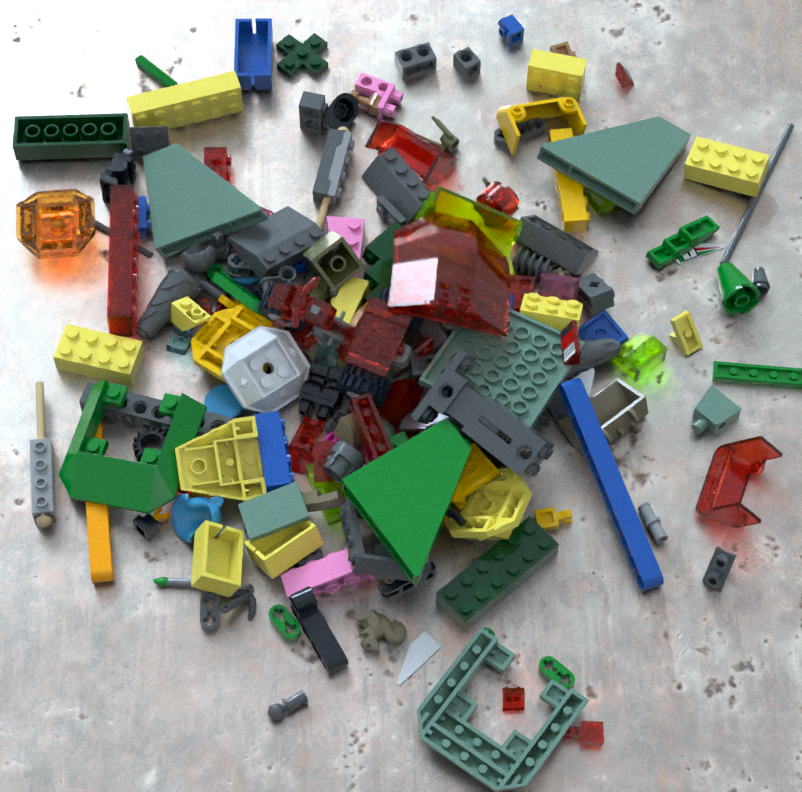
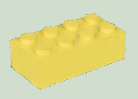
M696 136L685 162L684 179L757 197L768 171L770 155Z
M66 324L53 358L57 370L101 380L106 379L109 382L133 387L145 351L143 341Z

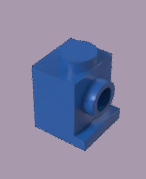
M513 14L503 17L498 21L500 26L499 34L502 38L506 39L507 47L523 41L524 28Z

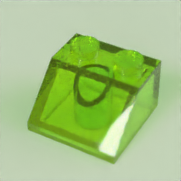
M637 333L621 345V352L612 360L635 382H638L665 361L668 348L654 335Z

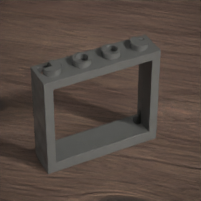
M347 497L344 504L340 506L339 518L342 521V532L345 536V547L348 550V561H350L352 572L410 581L394 558L365 554L357 518L363 519V517ZM428 559L419 583L426 581L432 569L430 559Z

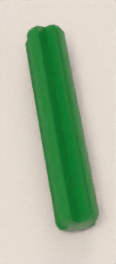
M143 55L136 57V64L165 87L178 84L177 81Z

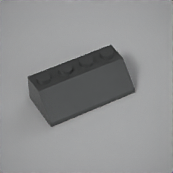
M393 147L379 154L362 175V179L378 197L383 195L405 217L406 228L436 211V196Z
M537 215L521 217L512 235V238L517 240L516 243L518 245L531 248L533 253H537V256H545L551 259V264L556 263V266L564 267L571 275L583 273L599 252Z

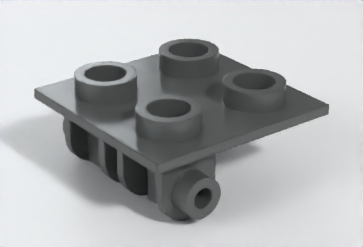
M167 126L129 127L131 148L135 154L133 161H143V156L170 145Z

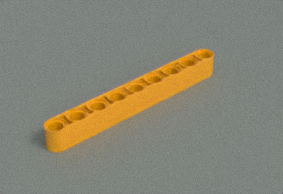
M102 420L95 436L98 439H104ZM86 502L92 584L114 581L109 506Z

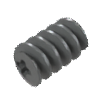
M520 247L513 259L512 266L514 271L520 270L523 275L527 273L528 277L534 276L535 280L541 279L542 283H547L548 278L551 277L549 273L554 271L556 263L551 266V259L544 263V256L537 260V253L530 257V250L523 254V247Z

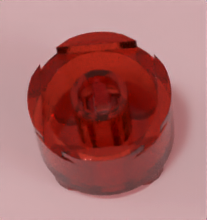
M499 181L492 182L473 203L489 226L504 225L520 208L518 207L520 202L516 193L509 186L506 188L501 186L502 182Z

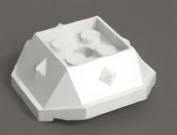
M258 326L225 347L221 376L243 409L257 413L277 411L299 397L304 382L307 380L310 364L289 331ZM264 364H266V365H268V366L270 367V369H271V373H270V374L264 373V371H263V365H264Z

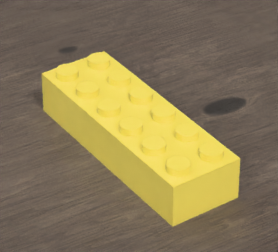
M235 71L126 97L132 127L167 126L168 129L243 111L241 86Z

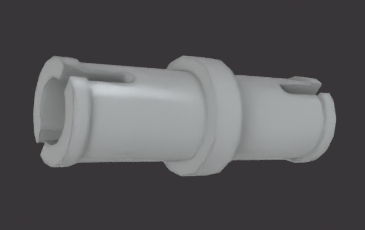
M648 502L641 504L638 507V511L645 521L646 529L650 530L657 544L665 542L668 536L660 524V518L655 515Z

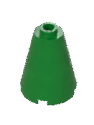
M733 263L721 264L716 270L722 306L726 313L735 315L734 313L740 312L742 315L753 310L758 305V298L761 296L757 286Z

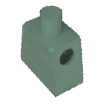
M712 385L696 405L692 416L695 422L691 427L697 434H701L706 429L715 435L739 419L741 408Z

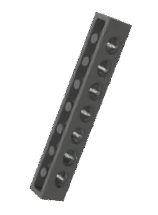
M87 382L79 401L82 412L91 388L96 383ZM132 392L127 394L123 405L124 409L107 405L103 414V418L106 420H116L129 426H140L143 429L146 428V430H150V427H153L154 430L160 428V431H165L166 435L173 417L160 415L159 408L162 400ZM206 411L201 423L203 427L199 429L197 437L235 418Z

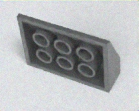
M287 206L268 216V220L249 226L229 236L227 240L261 280L264 277H273L279 274V270L282 267H292L305 260L302 253L323 238L325 233L315 222Z

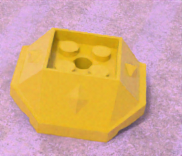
M244 304L215 312L211 316V320L207 321L191 339L194 364L226 383L221 376L225 347L258 326L275 329V323L255 313ZM266 364L263 365L264 373L269 368Z

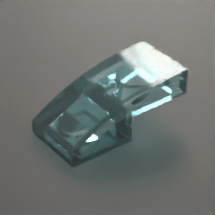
M174 325V332L166 345V351L185 356L198 325L183 332Z

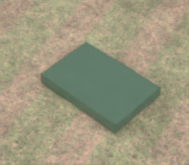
M297 481L238 504L251 542L310 520Z

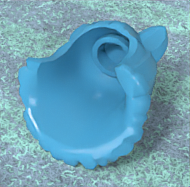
M187 493L178 495L171 508L174 531L181 539L192 543L195 531L205 520L221 524L223 515L220 507L224 502V498L214 496L211 498L194 497L190 499Z

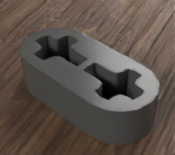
M212 592L204 593L200 599V624L203 631L208 633L215 632L220 626V599L218 594ZM209 599H213L212 609L208 608L207 602ZM208 615H212L213 620L210 626L207 625Z

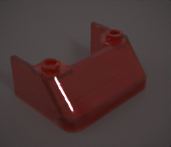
M378 120L365 145L366 148L377 150L378 155L393 147L410 168L420 174L423 183L431 187L432 185H437L455 166L458 160L455 156L399 123Z
M763 436L719 446L713 454L695 507L696 512L704 518L734 528L760 524L762 520L741 503L749 477L761 474L767 460L780 458L783 453Z

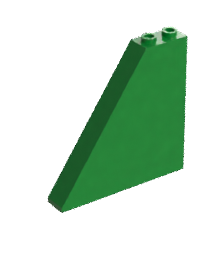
M447 418L344 477L341 483V490L414 586L419 584L469 462L472 449L470 442L466 438L463 439L459 434L457 426L454 423L451 424Z

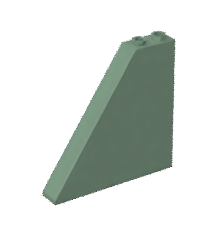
M658 116L542 144L537 159L636 215L685 149L691 134Z
M177 143L143 156L154 245L163 258L187 250L194 243L203 244L212 241V234L216 233L217 230L221 231L225 236L269 219L268 215L258 204Z

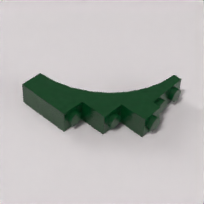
M396 221L365 247L362 256L365 262L371 265L363 276L364 280L369 281V290L371 292L364 298L361 309L374 320L377 319L371 313V309L381 288H394L392 281L393 260L406 244L410 234ZM398 331L401 336L409 341L416 335V332L405 333Z

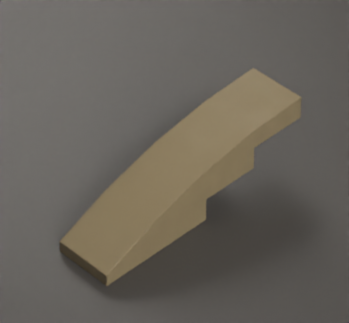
M317 489L305 493L301 492L308 512L337 508L345 502V497L338 491L324 495Z

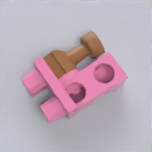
M362 72L355 83V90H352L350 93L356 97L358 104L367 107L370 115H375L381 120L384 115L393 118L397 106L390 103L400 104L403 99V93L395 90V84Z

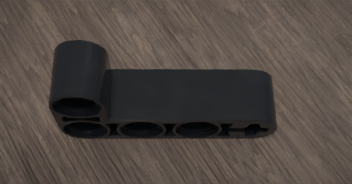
M307 586L289 595L292 612L326 672L331 674L348 665L349 663L344 651L318 608V602L311 587Z

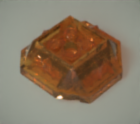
M77 189L38 191L16 204L17 240L38 259L78 256L96 234L94 198L85 195Z

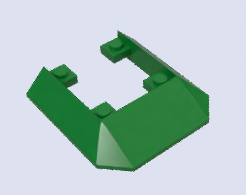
M104 379L94 384L91 388L60 469L59 477L71 499L150 514L175 499L180 486L175 448L197 437L207 407L184 393L181 396L165 393L159 413L160 415L173 417L162 450L145 447L140 463L105 456L109 445L108 441L95 438L106 406L123 408L129 389L127 386L108 383Z

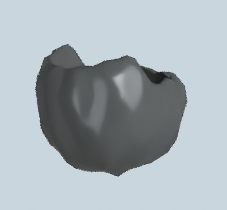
M194 243L185 252L181 253L180 259L190 273L204 274L217 260V252L212 245L204 246Z

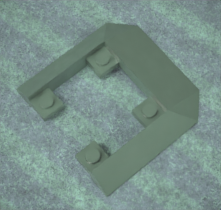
M480 627L418 707L417 717L421 741L494 792L524 788L528 786L589 702V699L574 689L570 688L568 690L551 679L539 695V699L554 708V711L532 740L514 729L501 746L467 722L478 708V704L463 693L486 663L503 674L515 659L516 654L499 644L496 637Z

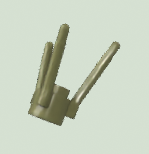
M435 116L431 117L432 120L444 132L440 138L441 144L413 133V136L440 148L443 152L446 149L453 151L460 141Z

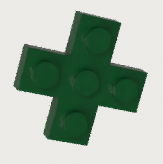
M315 33L303 43L288 34L276 44L277 49L286 55L284 59L277 63V69L289 78L293 77L302 68L314 77L319 76L328 68V62L319 56L328 47V42Z

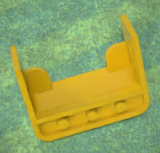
M571 97L550 98L502 106L496 114L497 122L511 155L516 154L521 136L516 123L534 118L548 119L565 116L570 128H572L573 135L576 136L583 135L587 126L577 101Z

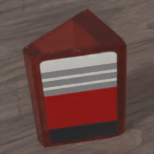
M572 320L560 332L564 365H579L581 358L577 321Z

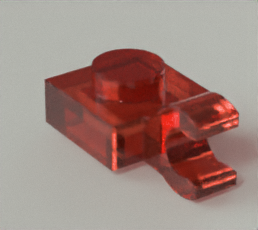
M581 721L580 727L570 726L564 735V740L580 739L581 745L603 746V722Z

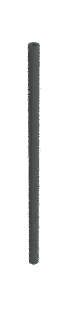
M787 123L769 160L768 171L758 196L751 197L719 263L720 265L729 262L794 128L792 123Z

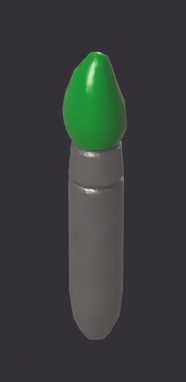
M160 577L153 580L156 585L162 587L168 585L193 588L191 587V579Z

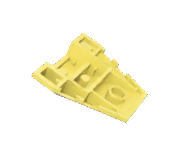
M255 416L235 418L175 448L180 488L183 491L247 501L267 493Z

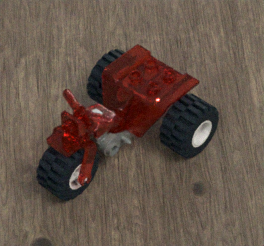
M317 276L313 277L304 286L297 283L295 285L288 284V286L276 283V285L268 286L258 310L266 319L272 322V326H278V329L281 330L286 328L302 331L306 324L309 323L314 325L312 329L313 336L319 339L324 337L329 339L328 347L331 346L332 341L340 343L337 351L341 360L347 363L337 382V389L344 396L351 398V400L354 399L353 401H357L359 404L372 408H382L392 387V382L386 377L387 371L391 365L399 369L407 367L411 357V348L404 344L403 338L406 333L417 332L427 311L426 306L418 298L405 291L383 287L377 298H370L354 314L350 324L343 321L346 314L345 311H342L338 318L335 316L337 313L335 307L314 296L307 297V294L320 282Z

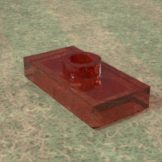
M313 441L314 483L335 482L322 469V466L327 461L330 449L334 446V441Z

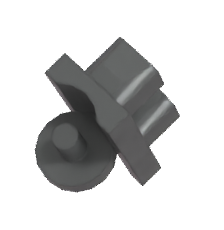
M717 546L702 581L722 590L737 555L726 552Z

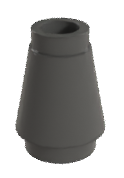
M754 268L751 282L757 286L761 296H764L768 293L770 284L764 268Z

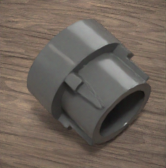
M338 440L330 449L329 456L322 469L330 478L341 484L344 477L362 468L366 461L354 447Z

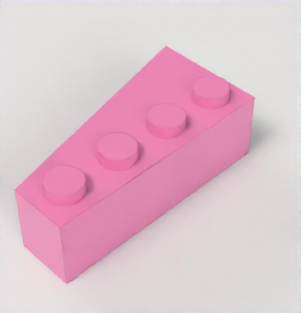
M326 216L328 233L333 230L342 235L362 262L365 219ZM360 272L354 277L360 278Z
M347 548L337 553H329L322 559L311 560L299 568H291L286 573L280 575L289 600V595L307 586L311 587L316 598L321 596V592L332 594L339 592L342 586L350 585L353 588L360 586V581L369 579L370 583L377 581L372 575L352 572L350 561H348Z

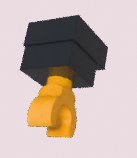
M162 507L155 510L153 515L147 514L143 518L138 515L133 519L134 529L147 542L160 532L159 523L168 520L170 517L169 512H166L164 515L159 514L163 511Z

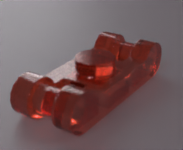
M305 416L290 443L289 450L294 452L297 450L302 451L303 454L310 456L313 446L325 428L326 422L320 419L316 421L312 417Z

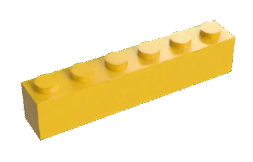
M572 128L550 129L548 143L576 135H573ZM553 168L563 231H586L587 223H590V212H586L588 200L587 196L583 195L585 186Z

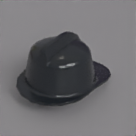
M342 93L331 101L325 114L326 124L329 128L337 130L339 127L348 128L359 112V104L356 97L349 93Z

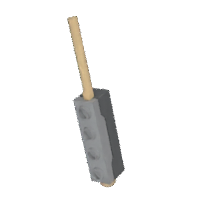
M339 127L337 130L329 128L312 191L313 202L321 203L316 222L321 230L323 229L329 204L336 206L337 199L341 198V183H345L346 180L345 168L350 165L351 156H349V153L354 149L355 140H352V132L347 127Z
M37 381V439L30 440L31 506L35 524H38L40 527H47L51 523L57 522L54 448L51 438H45L44 383Z

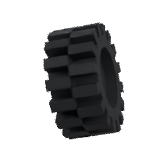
M150 427V431L144 428L143 433L140 431L137 433L138 437L135 436L133 439V450L137 461L141 460L144 446L150 442H157L160 445L158 450H162L167 436L165 431L161 432L160 428H156V431H154L153 427Z

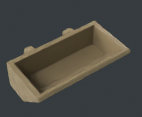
M619 378L614 379L589 398L608 445L618 436L622 437L625 435V431L628 429L635 434L639 433L641 428L636 423L649 414L646 396ZM567 414L557 424L574 448L585 456ZM609 445L611 452H614V448Z

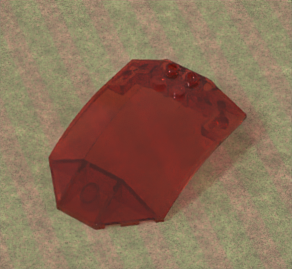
M434 211L393 231L394 252L387 310L507 336L510 303L509 262L507 257L473 220Z

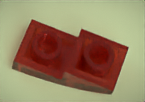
M425 336L411 349V354L419 359L422 356L426 357L433 350V340L429 336Z

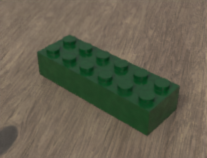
M128 113L15 116L13 150L16 160L113 157L115 152L121 154L124 148L129 149Z
M529 516L518 527L513 529L508 540L498 541L437 591L436 604L465 633L555 558L558 554L559 544Z

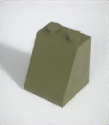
M333 230L302 253L310 267L332 291H336L365 268L344 237Z

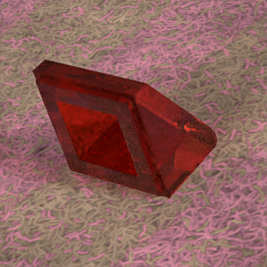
M618 62L616 64L615 76L620 86L624 88L634 85L629 72Z

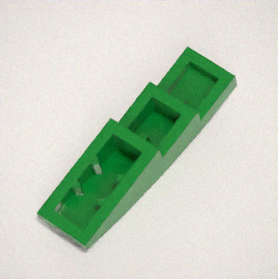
M706 215L680 227L678 233L664 239L662 245L647 251L646 258L659 269L697 247L717 232L720 227Z

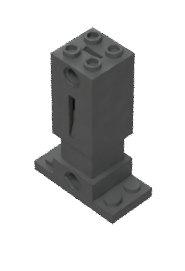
M460 349L410 417L417 422L425 424L432 423L439 413L455 418L464 426L462 428L464 433L517 475L525 478L535 477L541 469L539 465L544 459L548 460L553 454L554 450L552 448L555 445L497 399L485 397L475 389L478 384L465 374L473 370L477 357ZM531 450V456L528 459V452Z

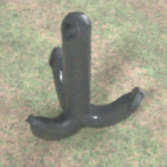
M244 584V589H238L231 597H227L236 598L221 607L222 613H228L248 600V618H251L255 614L257 605L256 598L253 595L254 586Z

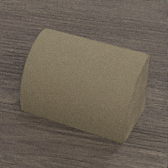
M361 408L341 417L333 435L355 447L375 436V423L372 416L365 409Z

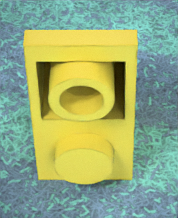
M188 296L171 303V322L182 332L211 320V316Z

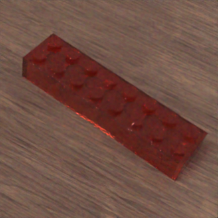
M111 185L107 321L109 334L122 337H134V329H137L139 194L135 193L134 185Z

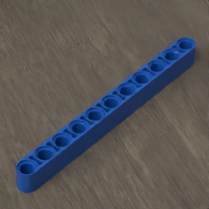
M576 378L560 383V396L639 588L645 591L663 585L662 572L582 380Z

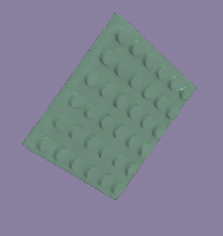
M478 295L474 302L479 306L482 324L476 328L453 330L420 377L419 384L431 389L458 351L462 349L477 357L473 370L465 374L478 384L475 389L485 397L497 399L533 427L559 388V384L563 382L585 348L586 342L573 337L575 353L565 362L561 338L562 331Z

